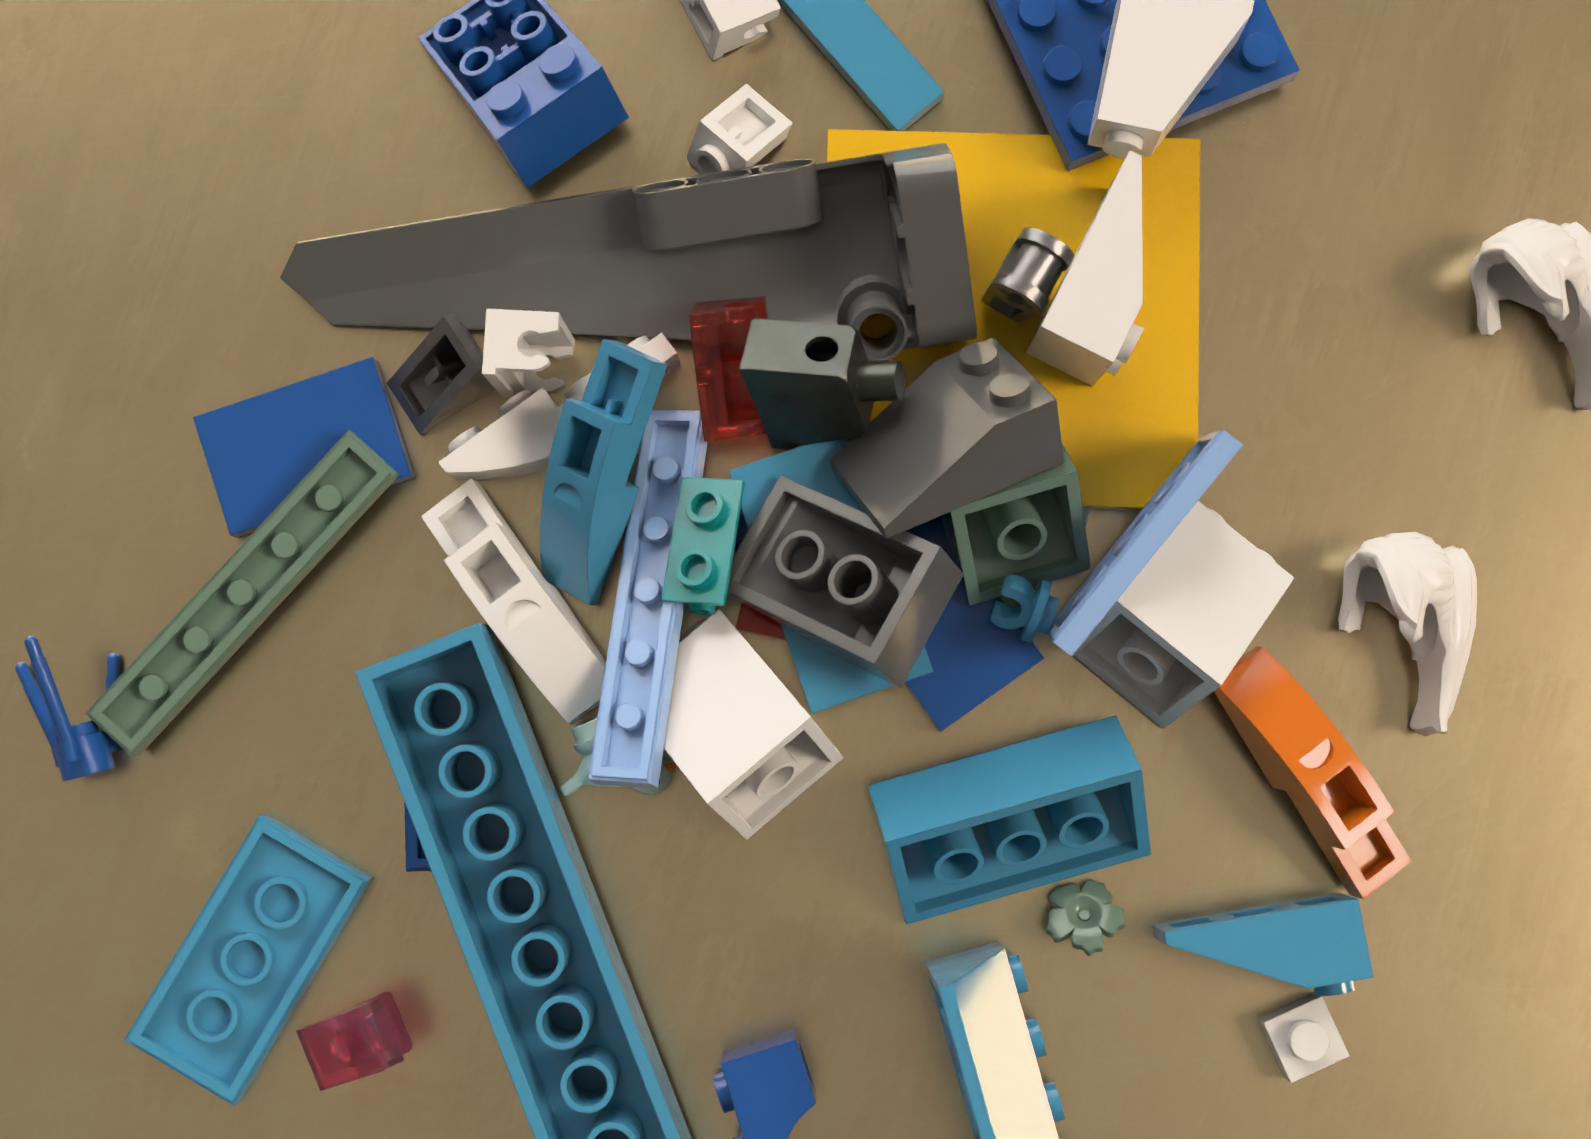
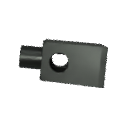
M752 319L739 370L772 448H787L862 437L868 432L874 401H901L903 399L905 374L902 362H869L859 332L853 327L768 319Z

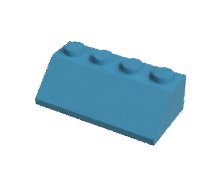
M1116 715L868 785L878 828L906 925L1151 855L1142 768Z

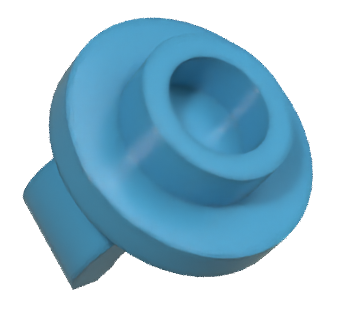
M1013 574L1006 575L1000 594L1007 598L1015 599L1019 604L1010 606L1003 602L995 601L990 621L1004 629H1016L1023 626L1020 639L1029 643L1033 640L1036 631L1047 635L1059 605V598L1049 595L1052 582L1041 579L1035 591L1027 579Z

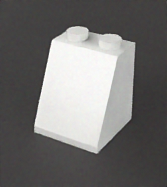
M1197 501L1073 656L1161 728H1165L1223 684L1294 577L1280 567L1267 552L1255 547L1229 526L1221 515L1207 508L1200 501Z
M720 609L708 619H702L688 628L678 646L664 749L705 802L748 840L844 757Z

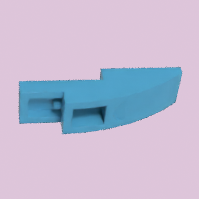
M608 339L602 340L582 400L565 399L547 465L540 519V558L544 579L589 605H598L640 488L628 482L627 479L668 364L619 341Z

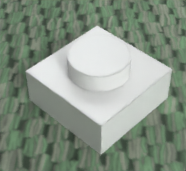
M1312 993L1257 1019L1284 1078L1290 1083L1350 1056L1322 996H1316Z

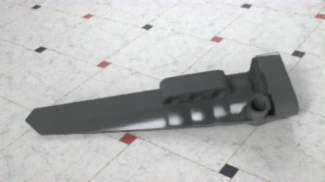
M946 143L815 164L813 159L781 161L299 241L296 243L280 277L331 325L434 328L444 316L454 313L466 329L485 330L486 309L559 312L571 334L622 337L647 336V338H654L662 332L666 339L746 343L752 319H768L851 326L858 330L867 358L871 362L893 359L902 350L977 339L958 178L953 154ZM873 314H885L894 321L891 330L879 338H870L859 330L862 322Z

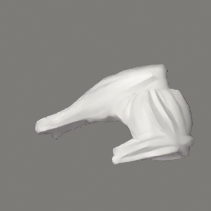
M1530 218L1505 227L1502 231L1483 242L1480 253L1474 258L1469 268L1477 305V328L1480 329L1481 336H1493L1496 331L1502 329L1498 303L1501 300H1513L1545 315L1548 325L1556 334L1558 341L1564 342L1572 359L1576 377L1574 405L1581 410H1591V234L1577 222L1571 224L1563 223L1558 226L1545 220Z
M1417 532L1390 533L1384 537L1364 541L1360 549L1351 554L1345 561L1342 604L1338 616L1339 630L1351 633L1354 630L1361 629L1366 601L1379 603L1399 620L1400 632L1411 648L1412 660L1417 661L1419 672L1418 701L1410 720V728L1425 737L1436 733L1446 734L1448 719L1453 712L1476 626L1477 578L1474 565L1463 548H1457L1452 545L1442 549L1431 537Z

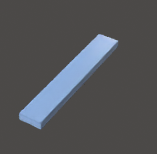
M652 410L639 445L634 485L640 488L627 523L588 780L598 785L658 789L685 604L663 602L661 597L682 477L703 478L711 422L710 417L705 411Z

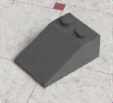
M994 337L983 342L971 343L963 347L959 352L935 361L905 389L901 401H893L870 422L867 433L862 437L853 438L830 460L832 471L887 539L1063 464L1064 458L1057 399Z
M780 475L733 557L727 594L847 662L901 688L964 574L941 546L907 531L886 539L866 513Z

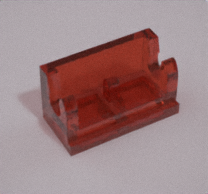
M766 296L696 302L688 318L704 442L717 441V439L766 434L739 370L752 319H768Z

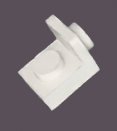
M746 83L699 121L687 154V160L696 168L700 175L754 166L787 138L793 123Z

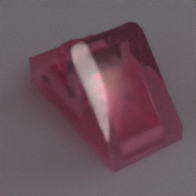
M390 992L378 994L296 1031L320 1091L382 1072L404 1061L403 1055L412 1049V1042Z

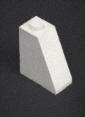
M1117 0L1087 145L1101 147L1104 152L1117 158L1125 159L1129 151L1141 156L1151 157L1237 43L1252 14L1254 1Z

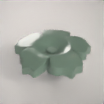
M1088 880L1082 888V893L1075 883L1057 886L1054 892L1049 895V903L1054 908L1049 911V923L1046 933L1052 936L1055 943L1064 941L1072 936V947L1083 950L1087 956H1091L1095 952L1103 951V935L1112 938L1118 930L1124 929V910L1111 904L1113 896L1106 889L1104 883Z

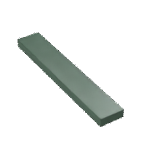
M348 430L85 714L132 757L140 756L400 474L359 436Z

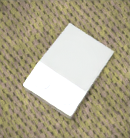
M1132 151L1128 152L1110 184L1074 255V259L1067 269L1025 352L1092 387L1105 372L1115 376L1122 362L1126 363L1144 329V327L1134 323L1143 304L1142 156Z

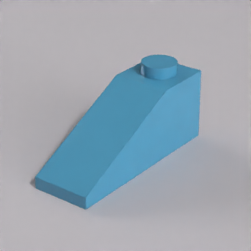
M1341 893L1152 925L1154 938L1168 946L1308 989L1313 988L1316 996H1333L1354 991L1353 981L1374 978L1359 899Z

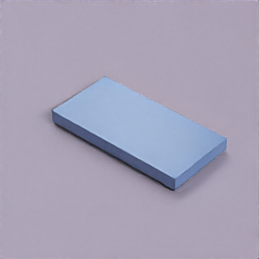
M1225 430L1204 434L1198 439L1056 615L1048 632L1054 644L1071 657L1240 450L1243 446L1242 443Z

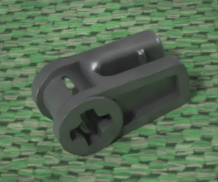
M1031 227L1023 228L1005 256L1002 266L987 288L981 301L1016 322L1035 315H1042L1049 303L1048 296L1061 273L1069 268L1074 259V253L1065 243L1044 231Z

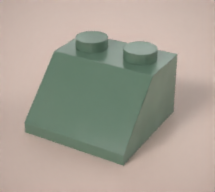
M1063 444V464L941 515L955 564L964 574L961 583L969 606L1003 596L1000 593L1004 578L1008 574L1018 575L1027 579L1033 587L1037 586L1041 579L1053 581L1091 569L1078 471Z

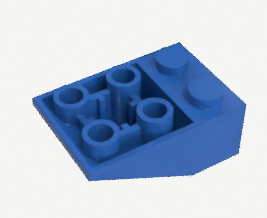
M472 0L453 14L442 18L433 28L418 37L422 46L494 146L527 188L629 118L601 64L545 0Z

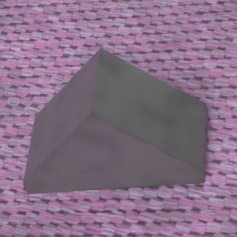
M454 313L444 316L387 382V385L419 435L432 430L495 389L482 375L483 352L470 332Z

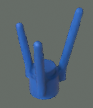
M35 636L26 637L24 644L38 683L35 681L26 663H18L15 670L51 746L55 765L60 769L63 782L116 768L112 752L122 750L123 748L106 732H99L98 725L93 720L70 725L39 641ZM111 653L107 658L106 690L120 676V656L117 653Z

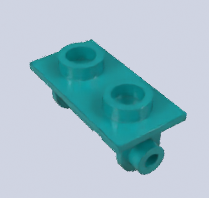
M682 477L661 597L663 602L690 604L689 611L700 615H714L716 606L726 605L744 492V480Z

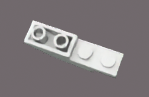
M662 332L652 340H649L647 336H641L627 345L668 364L664 377L681 365L677 352ZM591 373L575 382L565 392L566 398L582 400ZM543 387L533 394L529 389L521 391L500 407L499 413L502 417L482 431L477 426L472 427L451 441L447 446L450 454L440 460L439 464L447 474L457 481H468L470 478L475 481L496 480L546 470L564 403L557 407Z
M470 478L421 517L448 556L444 562L482 617L547 700L567 723L573 725L600 704L606 660L557 588L544 579L482 485Z

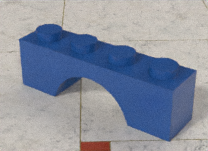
M796 1029L723 1052L720 1063L723 1072L713 1075L716 1092L723 1112L727 1113L735 1110L742 1131L741 1136L733 1139H788L798 1120L816 1104V1090Z

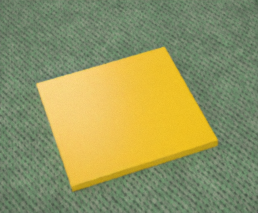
M828 129L827 162L946 143L954 157L971 279L977 339L902 350L893 359L887 360L902 362L905 374V389L935 361L959 352L966 345L983 342L994 337L1057 399L1061 441L1078 471L1082 507L1110 510H1142L1198 441L1201 139L1164 138L1151 157L1142 156L1143 304L1134 323L1144 327L1129 359L1126 363L1122 362L1115 376L1105 372L1092 387L1025 353L1067 270L1061 273L1048 296L1049 303L1042 315H1035L1016 322L989 307L981 299L1023 228H1036L1056 237L1065 243L1075 255L1110 184L1124 161L1123 158L1108 155L1067 172L1051 135ZM873 314L862 322L859 330L870 338H879L891 330L894 321L885 314ZM874 401L870 422L893 401Z

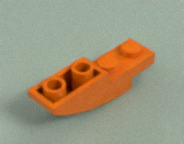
M1256 646L1240 658L1223 684L1214 693L1272 788L1285 790L1348 894L1365 899L1411 862L1386 820L1387 817L1394 813V810L1338 729L1301 685L1264 647Z

